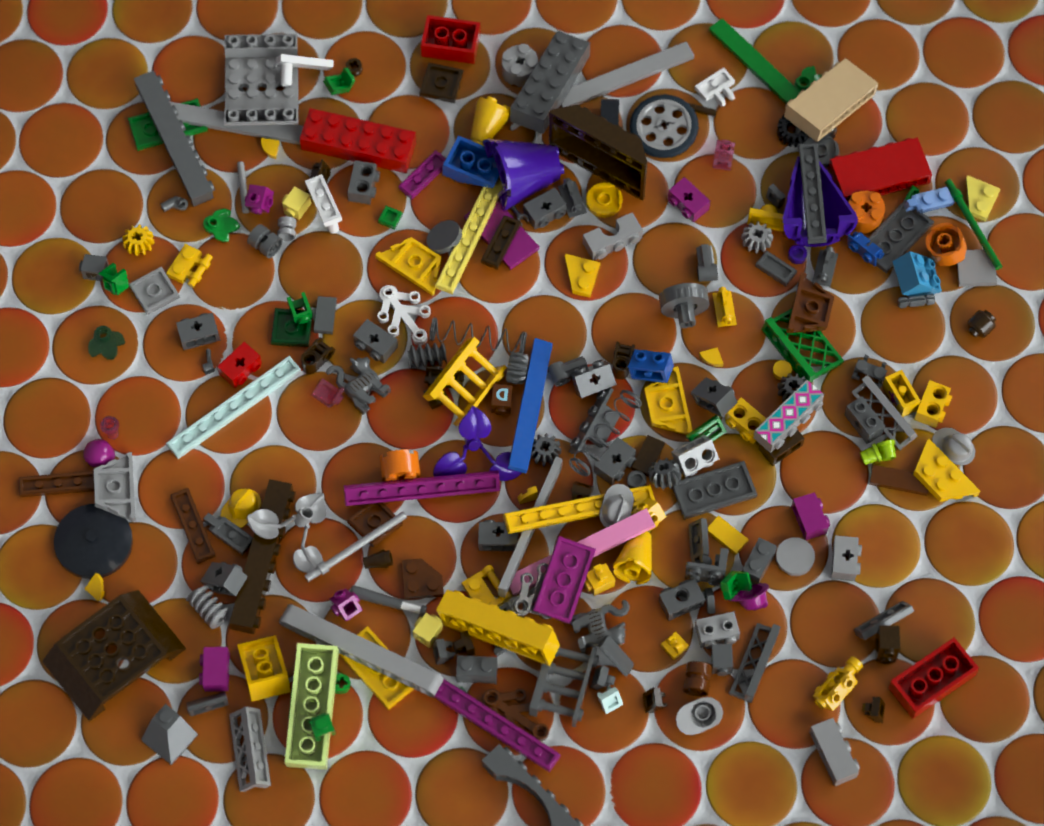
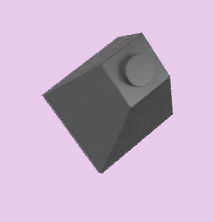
M165 704L150 721L141 741L172 765L195 740L198 734L178 713Z

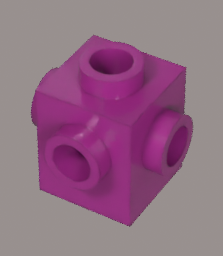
M250 184L248 193L245 196V206L251 209L250 212L254 214L269 213L273 204L274 192L265 186Z
M346 588L337 591L329 599L332 603L330 608L335 616H340L345 621L363 611L358 603L360 600L354 591L351 593Z

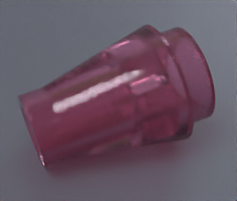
M112 416L105 417L100 423V428L108 438L116 439L119 435V421Z

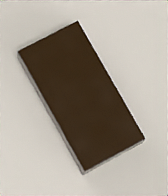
M647 435L632 466V470L641 471L645 476L649 477V467L652 466V462H657L665 442Z

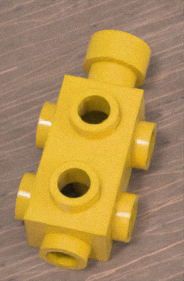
M851 656L846 661V666L843 669L837 667L834 672H830L823 685L815 689V694L813 695L815 704L821 709L826 708L834 711L858 683L853 675L863 668V664L857 658Z

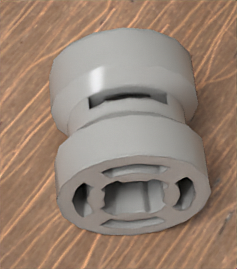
M289 216L278 219L279 230L277 235L283 241L295 240L296 231L294 228H296V219Z

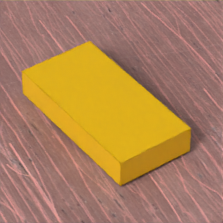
M719 515L707 527L708 534L735 555L748 543L749 539Z

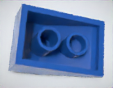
M458 135L443 164L442 175L457 182L494 188L499 178L494 157L487 158L484 146Z

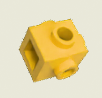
M649 498L639 503L631 512L634 515L647 508L656 527L666 518L659 503Z

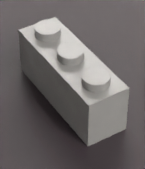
M831 718L811 726L809 733L834 786L857 778L860 766L857 760L853 759L850 754L851 747L848 741H844L841 735L843 732L838 722L835 723L834 719Z

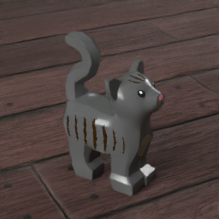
M368 357L357 358L356 360L350 358L352 363L350 369L359 374V376L348 383L344 382L345 373L340 366H330L326 370L327 375L333 372L337 373L336 384L344 390L355 407L363 415L370 410V407L366 404L376 402V398L373 395H368L370 391H375L383 398L391 391L389 385H383L377 373L370 368V359Z
M622 600L621 609H617L612 605H604L599 609H592L588 613H579L572 617L571 625L575 633L580 632L581 628H587L589 632L588 635L578 639L581 653H586V648L598 647V644L608 635L619 646L625 643V622L608 630L604 616L607 612L619 617L626 615L630 609L628 601Z

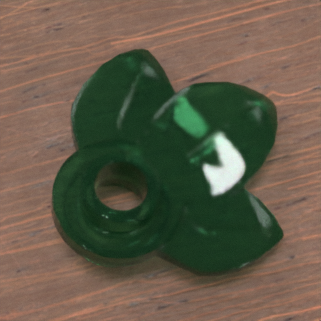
M99 326L94 331V338L88 344L89 354L91 357L102 354L106 359L114 360L118 352L117 346L125 344V339L120 332L112 331L107 326ZM106 334V337L101 338L100 336Z

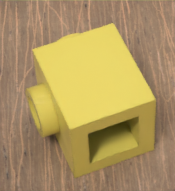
M294 186L291 192L286 194L282 200L284 213L289 217L300 220L311 205L310 194Z
M425 613L423 617L420 616L414 625L413 638L430 648L443 630L442 620L434 614L429 615Z

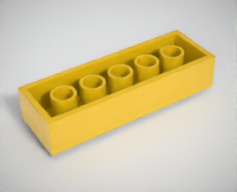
M446 590L436 609L444 626L459 632L468 630L469 635L548 666L551 665L560 647L554 630L550 625L545 623L540 625L529 617L522 618L513 611L500 610L494 604L489 603L487 605L482 603L480 599L466 597L457 590H454V592Z

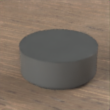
M641 471L629 473L627 477L628 487L631 489L645 486V474Z

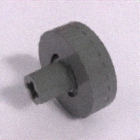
M697 283L673 285L664 289L659 294L661 313L669 318H678L680 328L695 326V316L706 311L710 304L707 288Z

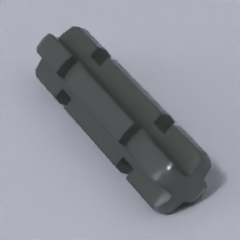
M933 293L926 294V296L922 294L909 296V298L906 296L898 298L899 308H906L908 305L909 307L924 306L926 303L927 305L935 304Z

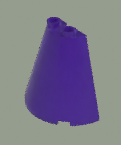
M496 139L483 140L487 158L494 157L503 189L498 193L503 211L510 209L558 181L561 174H564V166L560 163L557 146Z

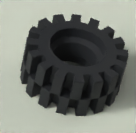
M782 115V119H779L777 136H779L780 141L783 140L782 144L786 145V143H789L788 147H791L792 144H794V147H798V143L804 144L809 136L802 130L797 134L788 132L787 127L794 124Z

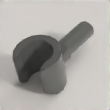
M515 206L511 207L517 220L524 219L528 224V216L519 213Z
M206 349L207 363L202 364L206 375L215 371L210 349Z

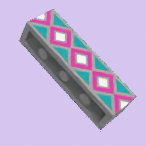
M806 380L755 430L754 439L770 453L775 448L778 450L784 444V439L787 436H793L798 429L797 427L801 423L805 424L811 417L810 414L822 407L824 404V394Z

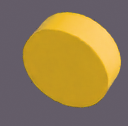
M785 360L777 361L773 366V375L779 380L782 377L787 378V375L792 373L791 364Z

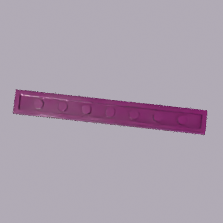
M499 471L345 485V506L500 491Z
M444 679L434 698L546 771L550 772L561 754Z

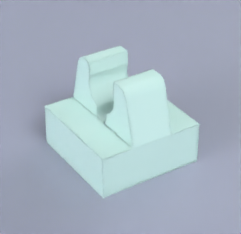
M615 686L613 688L607 687V691L602 694L600 692L597 693L602 710L606 714L623 705L619 691Z

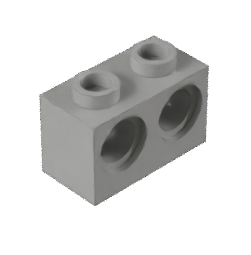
M702 435L671 452L675 462L679 463L681 474L684 476L695 475L698 470L710 467L715 461L719 460L712 439L706 435ZM707 450L706 454L702 456V452ZM690 458L689 463L685 465V461Z

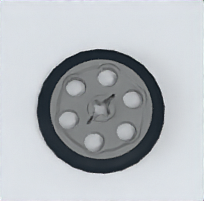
M663 94L652 96L641 102L630 118L629 128L630 133L636 134L641 139L646 154L658 158H670L680 155L690 148L697 137L699 124L695 111L686 101L673 95ZM662 106L665 111L658 114L655 112V108ZM674 111H680L682 113V116L680 118H674L672 116V113ZM644 118H649L652 122L649 125H643L641 121ZM665 123L667 129H663V127H661V124ZM679 127H684L687 132L680 135L676 130ZM653 134L656 139L649 142L646 140V136ZM665 139H672L674 143L671 146H665L663 141Z

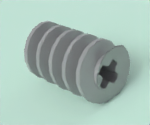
M205 585L191 592L186 600L190 602L192 607H195V611L200 613V617L204 618L206 624H209L211 629H215L226 620L225 614L228 609L220 610L223 606L222 602L215 604L218 598H211L213 595L212 591L205 593L208 590V586Z

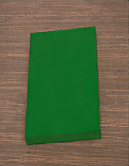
M198 98L181 103L201 107ZM149 113L128 118L138 151L163 144ZM183 122L186 136L208 131L206 126L200 127Z

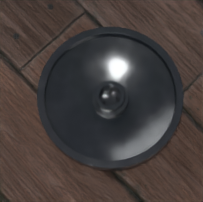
M86 504L69 512L59 523L54 536V549L61 565L71 574L84 579H92L95 573H99L103 578L119 570L129 558L133 546V534L127 519L97 508L95 504Z

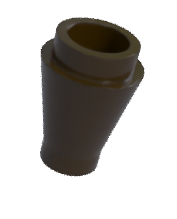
M383 549L368 557H363L365 569L389 568V566H392L393 558L391 551Z

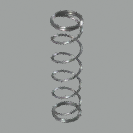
M433 317L429 337L430 341H434L437 332V338L439 342H443L450 331L452 323L454 329V338L457 345H460L464 341L470 325L471 337H473V326L472 323H469L462 341L458 343L456 339L455 321L452 320L444 339L441 341L438 333L437 317ZM488 325L484 331L480 343L478 344V346H476V348L480 346L488 329L490 347L492 351H495L498 348L503 338V335L506 331L507 348L509 353L514 352L520 342L519 352L524 354L527 332L522 331L514 350L511 352L508 342V331L505 328L496 348L493 349L491 344L490 327Z
M622 390L620 397L614 400L616 411L610 410L604 413L606 424H597L594 427L596 437H588L584 440L586 451H576L574 458L569 460L570 467L576 473L582 476H589L591 474L587 464L575 458L578 452H586L594 460L600 461L595 454L588 451L585 444L586 440L590 438L597 439L603 446L610 448L607 442L598 438L595 431L596 427L599 425L608 426L612 432L619 435L620 432L616 428L608 425L605 418L608 412H616L625 421H630L625 414L617 410L615 403L618 399H622L630 407L640 408L642 402L636 394L629 390ZM623 393L631 395L638 401V403L629 398L624 397ZM572 461H575L580 470L573 465ZM578 463H580L583 467H585V469L588 471V473L585 472V471L579 466Z

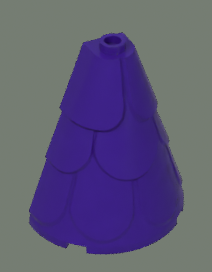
M797 157L782 220L784 232L789 239L795 240V243L801 246L822 247L840 241V237L845 234L848 236L854 230L858 222L857 214L847 202L841 190L833 182L832 176L819 161L827 243L808 244L800 158Z

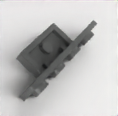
M610 387L598 392L595 404L588 410L587 419L582 422L578 435L570 443L569 453L574 454L576 451L582 450L586 438L596 437L594 427L597 424H606L604 413L612 410L606 404L614 389ZM608 412L605 418L608 425L614 427L620 416L616 412ZM599 425L595 430L598 438L605 442L612 432L605 425ZM588 439L599 448L604 447L599 440Z

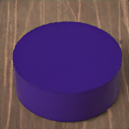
M794 245L789 249L788 258L794 264H802L807 258V250L801 245Z

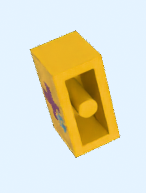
M900 370L885 377L882 387L901 416L904 417L917 411L921 400L904 372Z

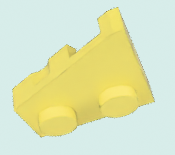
M967 175L968 208L973 217L986 222L999 195L1000 188Z

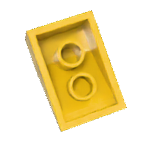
M276 635L237 645L252 702L291 692L288 674Z

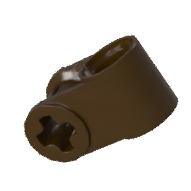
M321 337L317 338L301 355L302 370L307 374H314L325 362L331 359L335 353V348L329 347L323 342ZM313 361L312 364H307L306 362Z
M619 341L616 342L612 372L616 379L622 380L628 377V365L635 350L634 344L630 346L620 344Z

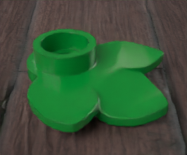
M815 66L806 67L803 69L801 76L795 80L794 86L801 92L808 89L813 81H818L822 75L816 74Z
M229 209L216 210L213 216H208L203 221L205 231L213 234L215 239L222 242H229V233L237 231L240 228V224L236 219L230 217L231 210Z

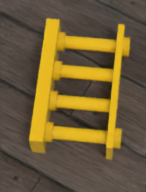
M475 337L469 338L463 343L423 395L427 401L440 400L458 417L453 423L455 426H459L461 419L468 413L471 406H478L493 384L503 378L505 375L503 372L507 368L505 365L495 368L477 351L476 346L479 344V341ZM468 356H472L491 374L485 382L466 366L465 360ZM457 371H462L480 388L474 397L455 380L454 374ZM446 385H450L469 402L463 411L443 394V389Z

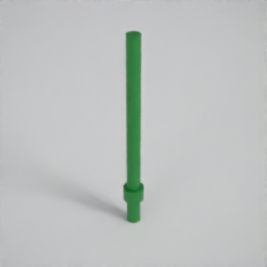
M951 179L946 180L945 184L954 202L959 206L996 270L1003 267L964 202L961 191L955 187Z

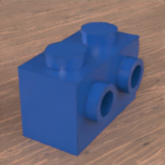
M636 349L628 365L631 379L668 383L674 367L671 353Z

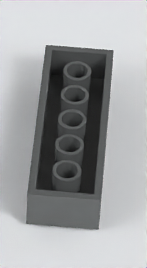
M557 30L510 108L511 122L542 134L545 133L549 126V112L561 106L590 57V42Z

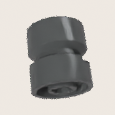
M262 224L257 225L247 239L249 245L256 250L259 249V252L267 258H272L279 251L283 242L281 237L271 233Z

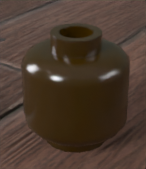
M978 310L968 320V326L970 327L968 331L975 338L977 336L985 338L996 327V318L987 310Z

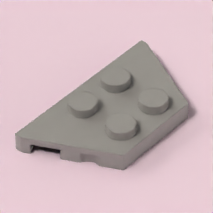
M129 452L119 460L114 459L106 465L94 468L95 507L127 520L135 521L132 452Z

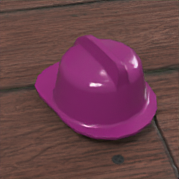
M767 583L754 584L750 591L740 590L732 600L728 601H739L746 610L766 608L768 606L766 591L769 589V585Z

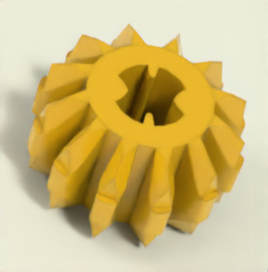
M139 224L135 228L131 225V230L125 229L126 235H123L122 240L123 246L129 254L135 253L138 256L141 252L145 255L146 250L151 251V245H154V236L147 226L142 228Z

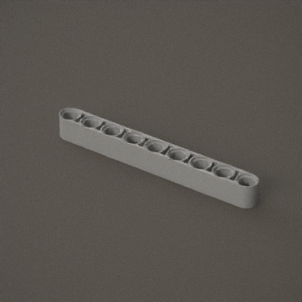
M288 604L279 620V623L285 628L321 645L338 646L340 654L428 696L434 697L444 680L438 673L292 604Z

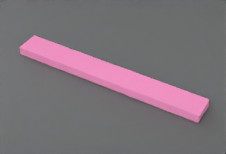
M646 508L578 541V543L596 549L593 556L595 557L656 526ZM552 555L516 572L510 586L514 596L520 593L522 585L520 581L521 575L530 573L533 576V582L529 585V589L534 587L538 577L537 566L541 563L549 564ZM543 565L540 567L541 572L544 573L546 571V567ZM526 575L524 581L528 583L530 578Z

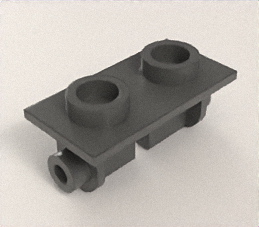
M570 178L564 179V183L558 186L561 197L567 204L566 211L569 218L587 213L576 182H573Z
M828 246L826 249L820 250L812 283L817 282L819 285L831 286L838 254L833 251L832 247Z

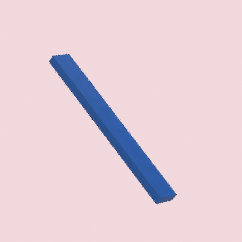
M537 338L533 341L507 468L525 474L529 467L553 345L551 342Z

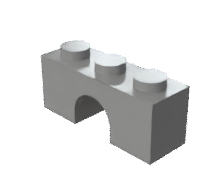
M633 212L616 219L615 228L618 233L614 236L605 235L600 227L583 234V245L593 261L603 259L609 253L618 252L624 246L636 244L642 239L643 229Z

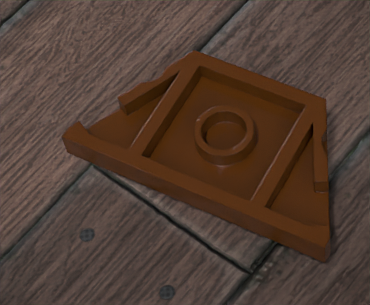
M804 272L801 273L787 333L824 331L828 326L834 296L825 291L817 282L815 284L806 278L807 274Z

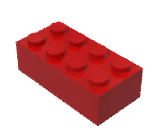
M953 637L892 679L888 689L910 717L914 719L975 677L979 667L957 639Z

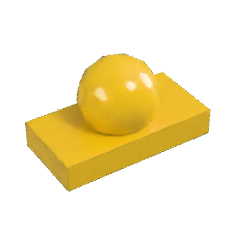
M766 204L761 209L750 208L747 225L750 223L756 225V222L759 221L761 226L766 223V228L784 232L782 222L784 214L777 213V209L771 204Z

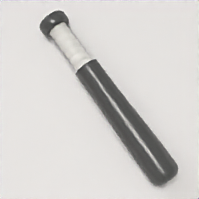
M352 586L350 590L351 593L354 591L361 600L398 610L403 609L418 613L421 617L427 611V606L425 605L421 607L406 603L404 600L359 586Z

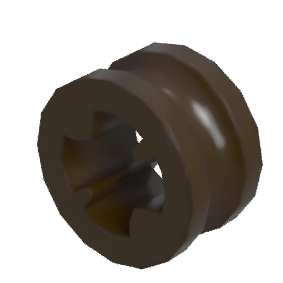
M351 58L346 62V67H348L354 77L362 73V63L359 59ZM353 65H357V69L355 68V70H352L351 66L354 67Z

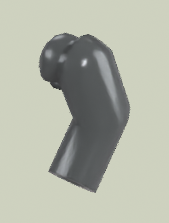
M174 196L161 203L160 206L164 212L171 208L185 210L188 207V201Z

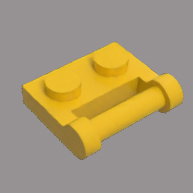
M492 565L484 567L480 572L461 582L470 598L476 597L487 605L491 603L499 607L512 598L508 591L506 597L495 599L483 581L485 577H488L498 592L500 581L495 575Z

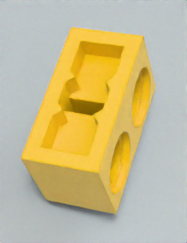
M929 380L914 420L934 428L937 427L938 422L942 423L946 414L943 411L944 406L948 407L952 396L949 395L951 388ZM934 395H940L942 398L937 399ZM927 411H933L935 415H930Z
M742 397L725 414L726 424L731 429H736L745 441H750L752 444L756 442L754 439L755 430H751L749 427L755 426L758 428L767 419ZM741 414L743 417L737 418L734 415Z

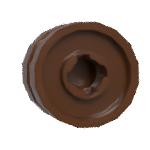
M699 661L688 662L685 673L688 678L684 681L683 692L698 697L709 695L710 682L707 680L711 679L712 666Z

